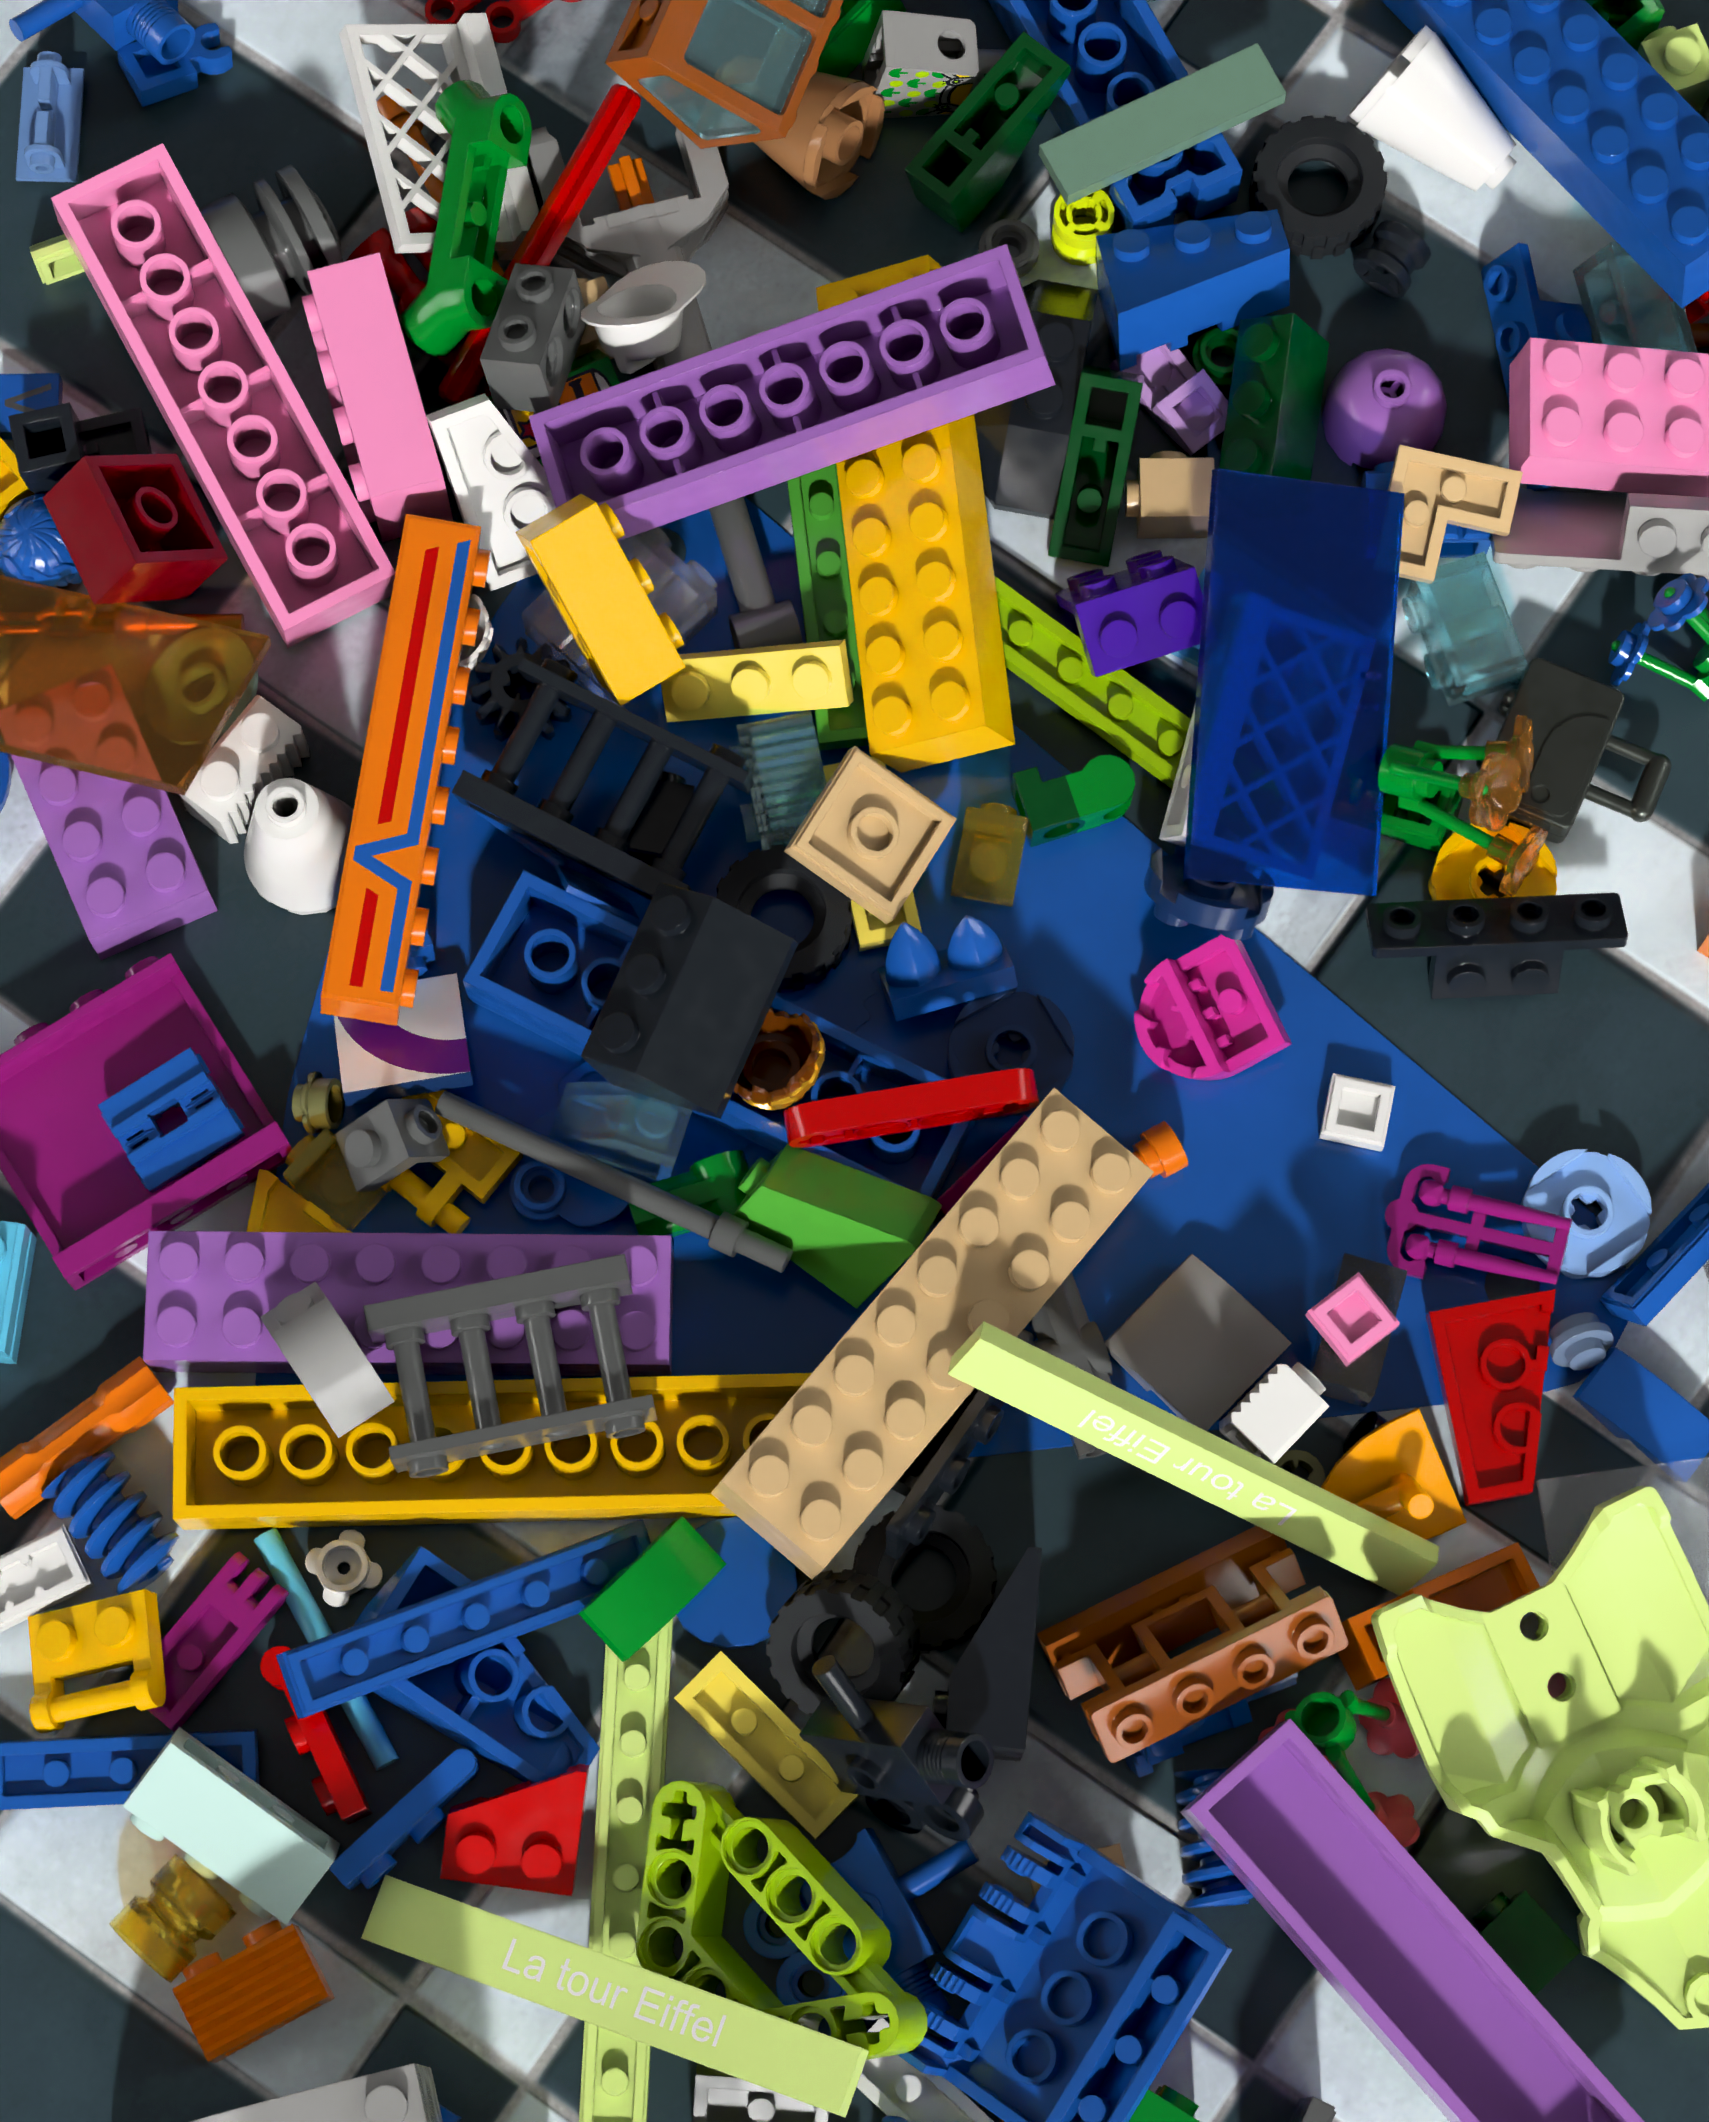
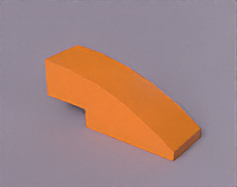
M1516 1542L1416 1586L1394 1599L1346 1619L1342 1622V1626L1348 1639V1646L1337 1653L1355 1690L1359 1691L1389 1677L1371 1623V1616L1376 1610L1414 1593L1458 1608L1487 1612L1539 1588L1540 1585L1519 1543Z

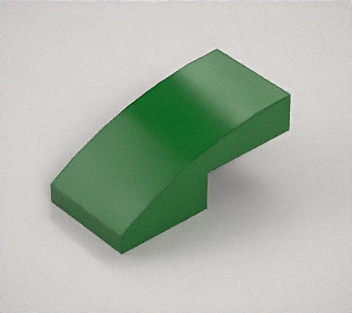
M681 1516L672 1521L629 1566L621 1569L578 1614L617 1657L624 1662L678 1614L717 1575L726 1563L690 1523Z

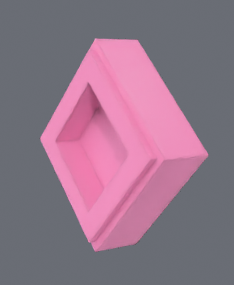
M1359 1272L1308 1310L1305 1315L1346 1367L1390 1334L1400 1324Z

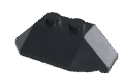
M1038 279L1024 286L1023 290L1056 385L975 413L974 415L983 488L993 508L1054 520L1098 290Z

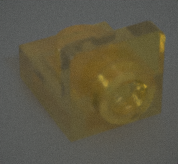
M983 803L980 805V808L966 807L951 896L1013 907L1029 819L1018 816L1014 808L999 803Z
M325 1128L316 1138L309 1134L295 1145L285 1160L289 1167L284 1171L283 1176L293 1191L307 1202H312L327 1213L337 1228L352 1231L388 1192L384 1191L382 1186L371 1192L356 1191L336 1140L337 1136L328 1128Z

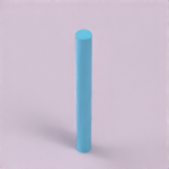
M277 1528L268 1530L256 1537L253 1541L276 1584H280L289 1591L286 1603L307 1642L309 1643L333 1634ZM366 1695L341 1704L376 1771L387 1767L399 1759Z

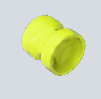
M1100 189L1069 205L1065 203L1060 194L1055 203L1051 243L1055 253L1063 261L1071 265L1086 266L1096 263V236L1112 233L1115 209L1111 199L1103 190ZM1077 215H1087L1086 217H1075Z

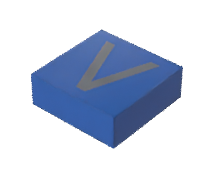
M60 373L0 374V437L2 440H13L8 416L62 404L63 381Z

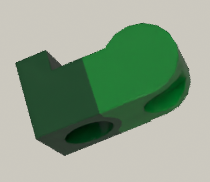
M1110 754L1095 757L1081 771L1044 782L1041 780L1037 766L1013 773L1011 793L1030 847L1092 829L1122 817L1131 805L1135 788V775L1126 761Z

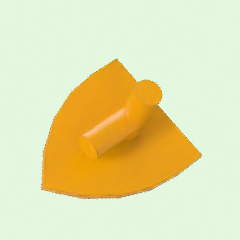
M1415 1408L1384 1423L1360 1438L1336 1462L1321 1488L1426 1540L1467 1522L1419 1408Z

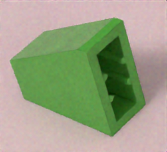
M786 1144L770 1163L759 1157L738 1185V1189L746 1195L733 1215L748 1221L749 1230L793 1249L790 1259L792 1262L857 1309L918 1249L940 1211L942 1204L927 1195Z

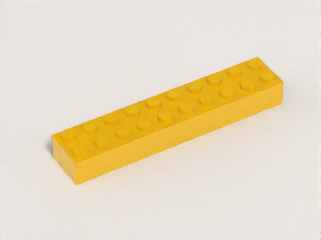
M812 1373L629 1377L633 1398L653 1395L658 1419L657 1421L645 1423L646 1430L640 1434L610 1439L606 1437L605 1431L448 1462L449 1470L447 1472L425 1478L409 1477V1471L397 1473L390 1459L388 1447L410 1443L399 1382L383 1383L395 1402L340 1438L337 1437L304 1385L174 1388L172 1519L183 1530L669 1519L681 1516L684 1518L738 1517L714 1497L711 1492ZM602 1378L561 1379L567 1411L607 1403ZM534 1379L494 1380L502 1424L541 1416ZM467 1381L426 1382L436 1437L476 1430Z

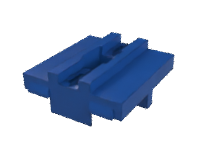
M191 1047L97 1105L110 1131L118 1139L130 1163L135 1167L134 1170L145 1189H148L151 1193L161 1189L192 1168H199L206 1164L205 1160L245 1136L242 1130L245 1127L233 1108H230L212 1076L209 1075L211 1071L201 1055L196 1054ZM181 1106L188 1121L164 1135L156 1120L163 1117L162 1114L172 1107L177 1108Z

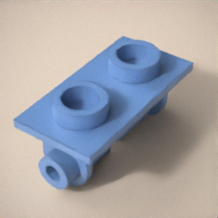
M40 52L37 55V61L31 63L30 67H23L16 181L77 182L85 70L84 68H67L62 64V56L56 52Z

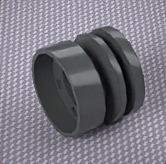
M291 164L275 172L277 183L283 196L282 200L279 201L264 178L253 183L256 201L260 210L256 213L250 214L245 205L233 192L199 209L261 324L291 309L290 298L284 281L293 277L307 295H310L313 292L307 271L314 270L313 267L315 266L322 268L344 262L340 248L341 242L327 210L318 195L305 184Z

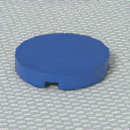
M739 1517L710 1520L696 1528L695 1530L722 1558L726 1565L676 1614L682 1627L703 1644L726 1650L745 1648V1646H752L769 1638L771 1634L768 1633L771 1622L778 1615L777 1612L798 1589L795 1565Z

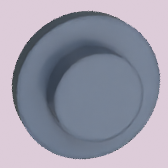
M1589 1312L1574 1314L1559 1321L1551 1329L1550 1338L1552 1343L1549 1347V1353L1553 1362L1558 1366L1570 1367L1573 1370L1589 1369L1599 1364L1606 1357V1352L1614 1342V1336L1610 1327L1600 1322L1596 1314Z

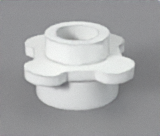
M356 1530L343 1531L338 1540L329 1542L323 1548H313L306 1556L305 1565L307 1570L311 1574L318 1576L324 1587L323 1599L328 1605L333 1607L345 1606L350 1596L363 1588H376L381 1583L383 1577L380 1565L371 1562L364 1550V1536ZM343 1562L350 1565V1571L347 1574H340L338 1572V1566Z

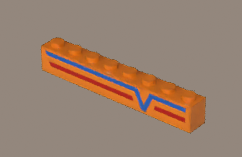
M406 514L321 991V1014L397 1026L400 1007L413 1008L419 970L407 968L411 945L424 946L429 909L418 907L422 884L434 886L440 848L428 846L432 824H445L450 787L439 786L442 763L455 765L460 728L449 726L452 704L465 706L471 668L459 666L462 646L475 647L481 609L471 608L469 605L473 586L485 588L491 550L479 549L481 526Z

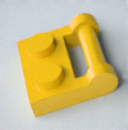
M142 1589L28 1616L34 1696L30 1700L29 1713L32 1724L39 1733L61 1730L64 1728L66 1721L136 1706L137 1709L143 1711L161 1707L165 1703L166 1684L157 1593ZM133 1665L134 1672L131 1674L130 1680L65 1695L64 1680Z

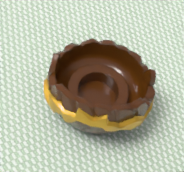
M770 1008L734 1088L735 1093L739 1094L748 1104L771 1111L787 1108L800 1101L811 1086H814L825 1058V1043L818 1026L811 1022L804 1012L800 1016L797 1013L789 1015L785 1011L774 1013L773 1009Z

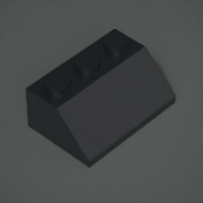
M659 882L581 1057L614 1086L721 1119L798 943L793 938L715 897Z

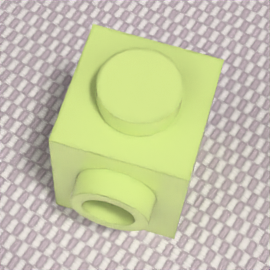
M1696 23L1678 30L1674 26H1666L1650 33L1640 43L1637 52L1696 111L1701 110L1709 97V48L1698 24Z

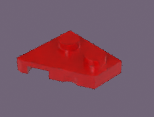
M578 1764L569 1767L566 1773L533 1784L527 1781L506 1788L500 1795L491 1798L479 1797L452 1806L447 1815L440 1879L572 1896L575 1889L590 1765Z

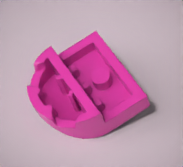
M1221 934L1176 960L1165 959L1144 980L1146 987L1141 996L1139 1010L1134 1012L1136 1034L1148 1057L1157 1066L1173 1074L1196 1080H1221L1234 1076L1292 1045L1241 940L1230 939Z

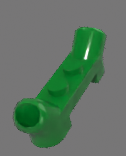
M459 80L448 86L435 104L437 119L452 137L427 285L400 315V326L408 338L426 353L433 356H448L469 331L492 327L508 284L507 279L491 270L507 170L527 166L531 143L532 125L530 115L525 104L518 96L511 93L490 96L481 84L471 80Z

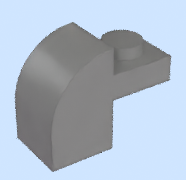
M316 1281L303 1290L285 1297L275 1308L260 1317L338 1438L395 1402Z

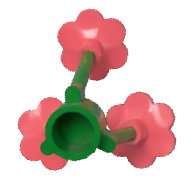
M1385 1678L1378 1682L1374 1689L1373 1698L1367 1701L1357 1698L1351 1690L1342 1692L1339 1697L1322 1691L1305 1697L1296 1709L1282 1711L1277 1716L1275 1726L1291 1718L1403 1847H1408L1417 1841L1420 1835V1827L1413 1818L1415 1808L1411 1800L1403 1794L1387 1797L1377 1791L1367 1793L1345 1753V1750L1353 1743L1357 1732L1356 1721L1353 1717L1355 1713L1359 1714L1360 1724L1368 1730L1367 1744L1372 1752L1382 1756L1394 1753L1404 1759L1414 1758L1420 1753L1390 1678ZM1275 1726L1264 1729L1260 1733L1258 1741H1260Z

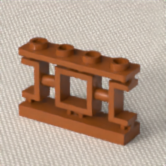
M1258 1526L1252 1527L1037 1633L1056 1682L1066 1697L1068 1696L1072 1700L1098 1686H1101L1103 1689V1693L1081 1703V1707L1092 1734L1097 1741L1099 1740L1105 1756L1111 1763H1116L1348 1646V1639L1334 1601L1320 1585L1291 1600L1285 1595L1306 1584L1295 1553L1290 1547L1287 1548L1283 1538ZM1216 1628H1219L1222 1634L1172 1659L1166 1654Z

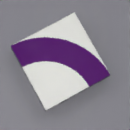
M457 973L419 979L413 1008L400 1007L397 1026L334 1016L342 1091L346 1107L474 1085Z

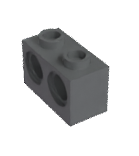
M515 263L480 357L496 408L540 413L558 406L587 323L581 320V311L585 308L575 269Z

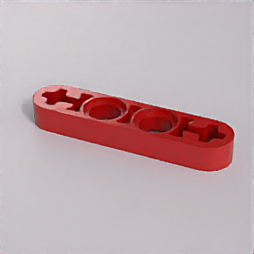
M1015 1068L811 1101L786 1109L783 1112L788 1145L796 1148H807L1020 1113L1038 1106L1040 1101L1034 1071L1028 1068Z

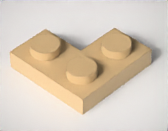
M1399 445L1396 451L1370 571L1432 584L1435 579L1447 524L1506 537L1510 533L1523 472Z

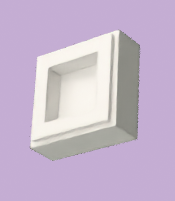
M1333 1073L1330 1079L1319 1139L1381 1152L1385 1144L1396 1086Z

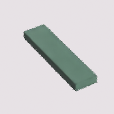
M1256 43L1040 144L1039 156L1065 203L1069 205L1285 103L1287 93L1259 44Z

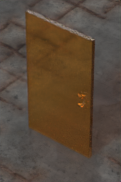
M0 575V752L185 795L272 645L270 636L127 603L94 605L90 595Z

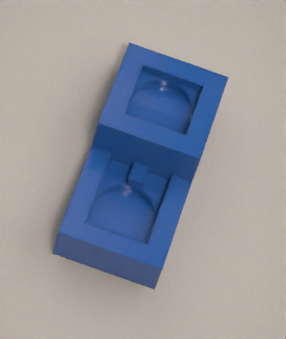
M1610 1347L1608 1349L1606 1357L1594 1367L1572 1396L1614 1436L1631 1441L1673 1481L1686 1483L1709 1452V1419L1665 1382L1617 1347Z

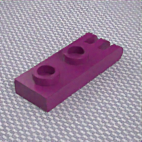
M241 1552L235 1553L161 1641L166 1700L163 1706L148 1709V1711L173 1732H176L179 1727L183 1726L284 1604L289 1595V1591L280 1584H277L266 1594L261 1602L257 1601L255 1597L265 1587L270 1578L260 1568H256L241 1586L235 1583L250 1563V1560Z

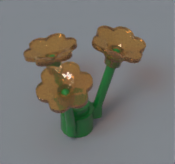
M1526 715L1516 716L1514 733L1510 741H1487L1486 746L1436 745L1417 740L1413 748L1394 743L1386 750L1378 773L1380 791L1398 796L1399 808L1420 813L1487 849L1486 855L1505 865V874L1499 886V891L1505 895L1512 897L1519 890L1524 878L1531 873L1536 865L1540 854L1539 850L1547 838L1548 831L1536 825L1528 831L1525 838L1519 843L1499 833L1493 837L1425 800V797L1433 798L1440 786L1458 790L1460 796L1471 800L1469 818L1473 825L1485 827L1487 830L1494 832L1502 830L1507 823L1509 813L1514 812L1518 808L1522 793H1527L1530 786V773L1534 763L1532 720L1527 719ZM1436 759L1484 761L1479 771L1476 773H1466L1462 777L1443 772L1442 762Z

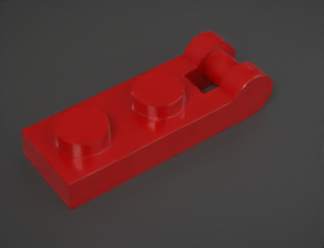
M280 1645L272 1647L261 1658V1674L274 1688L285 1692L294 1715L284 1719V1722L300 1756L311 1751L321 1775L311 1779V1782L326 1815L329 1816L338 1811L341 1820L349 1825L372 1814L327 1711L323 1710L301 1719L297 1717L276 1657L277 1654L291 1649Z

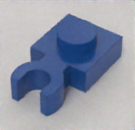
M208 23L197 27L191 49L182 59L173 64H161L138 41L127 44L117 50L118 64L142 107L197 89V73L202 72L209 75L225 73L233 67L232 50L229 46L221 47L217 50H208L220 45V33L217 23Z

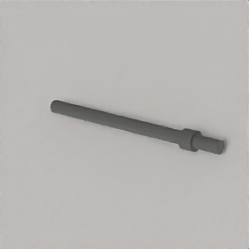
M447 1090L442 1093L435 1108L437 1115L709 1239L708 1246L733 1258L739 1253L780 1273H783L789 1264L793 1249L749 1230L748 1221L726 1211L721 1216Z

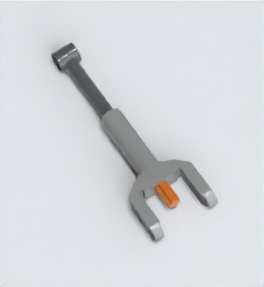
M693 90L674 94L675 112L698 131L706 113L702 95ZM545 126L532 129L527 161L540 209L565 168L557 139L548 133ZM676 128V140L694 195V199L690 200L687 194L655 202L641 157L632 160L630 155L618 158V163L608 165L607 171L619 212L593 218V224L582 226L580 216L578 215L556 254L590 272L611 274L619 278H623L628 273L650 264L664 261L690 262L695 252L709 241L729 208V183L718 147L700 149L684 133ZM696 297L683 310L679 346L673 351L657 357L652 362L655 371L712 350ZM744 496L710 508L709 511L740 611L728 616L735 649L803 643L800 627L791 601L789 599L777 603L775 601Z

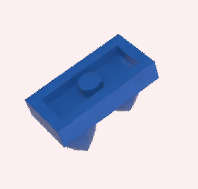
M966 915L956 927L951 936L948 949L936 951L928 938L918 929L906 922H902L893 935L888 947L885 966L877 968L882 990L896 1022L1018 987L1014 965L1000 935L996 934L981 920Z

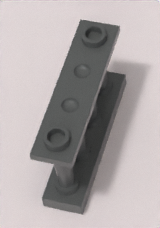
M625 1254L364 1305L367 1331L373 1343L385 1342L386 1349L394 1350L410 1443L388 1447L391 1462L397 1473L409 1471V1477L411 1478L431 1477L447 1472L449 1470L448 1462L605 1431L606 1437L610 1439L625 1438L644 1432L646 1430L645 1423L657 1421L652 1394L632 1397L615 1306L621 1303V1296L633 1294ZM581 1305L582 1310L590 1314L607 1403L567 1411L550 1319L556 1316V1309ZM516 1316L517 1323L523 1324L525 1328L541 1416L502 1424L485 1332L491 1329L490 1321ZM451 1329V1335L459 1337L476 1430L436 1437L420 1345L426 1342L424 1334Z

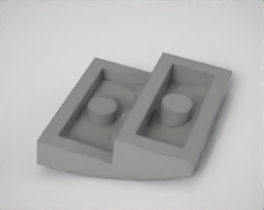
M1190 1254L1105 1341L1108 1353L1146 1391L1152 1390L1179 1418L1205 1431L1210 1429L1291 1344L1252 1304L1193 1254Z

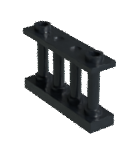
M523 657L518 670L527 682L537 686L492 771L485 769L481 778H478L463 770L452 790V794L460 803L650 901L659 882L692 891L689 885L683 883L687 873L682 868L726 785L729 784L749 795L754 781L750 773L743 769L746 760L735 752L716 743H713L709 751H706L575 684L578 678L577 673L552 659L545 657L540 666ZM560 698L592 714V717L548 799L541 798L535 807L515 797L519 787L514 782ZM617 727L647 742L648 745L604 828L596 827L591 836L570 825L574 818L570 810L611 733ZM672 755L698 768L704 774L660 857L653 856L649 864H646L626 854L631 845L626 839Z

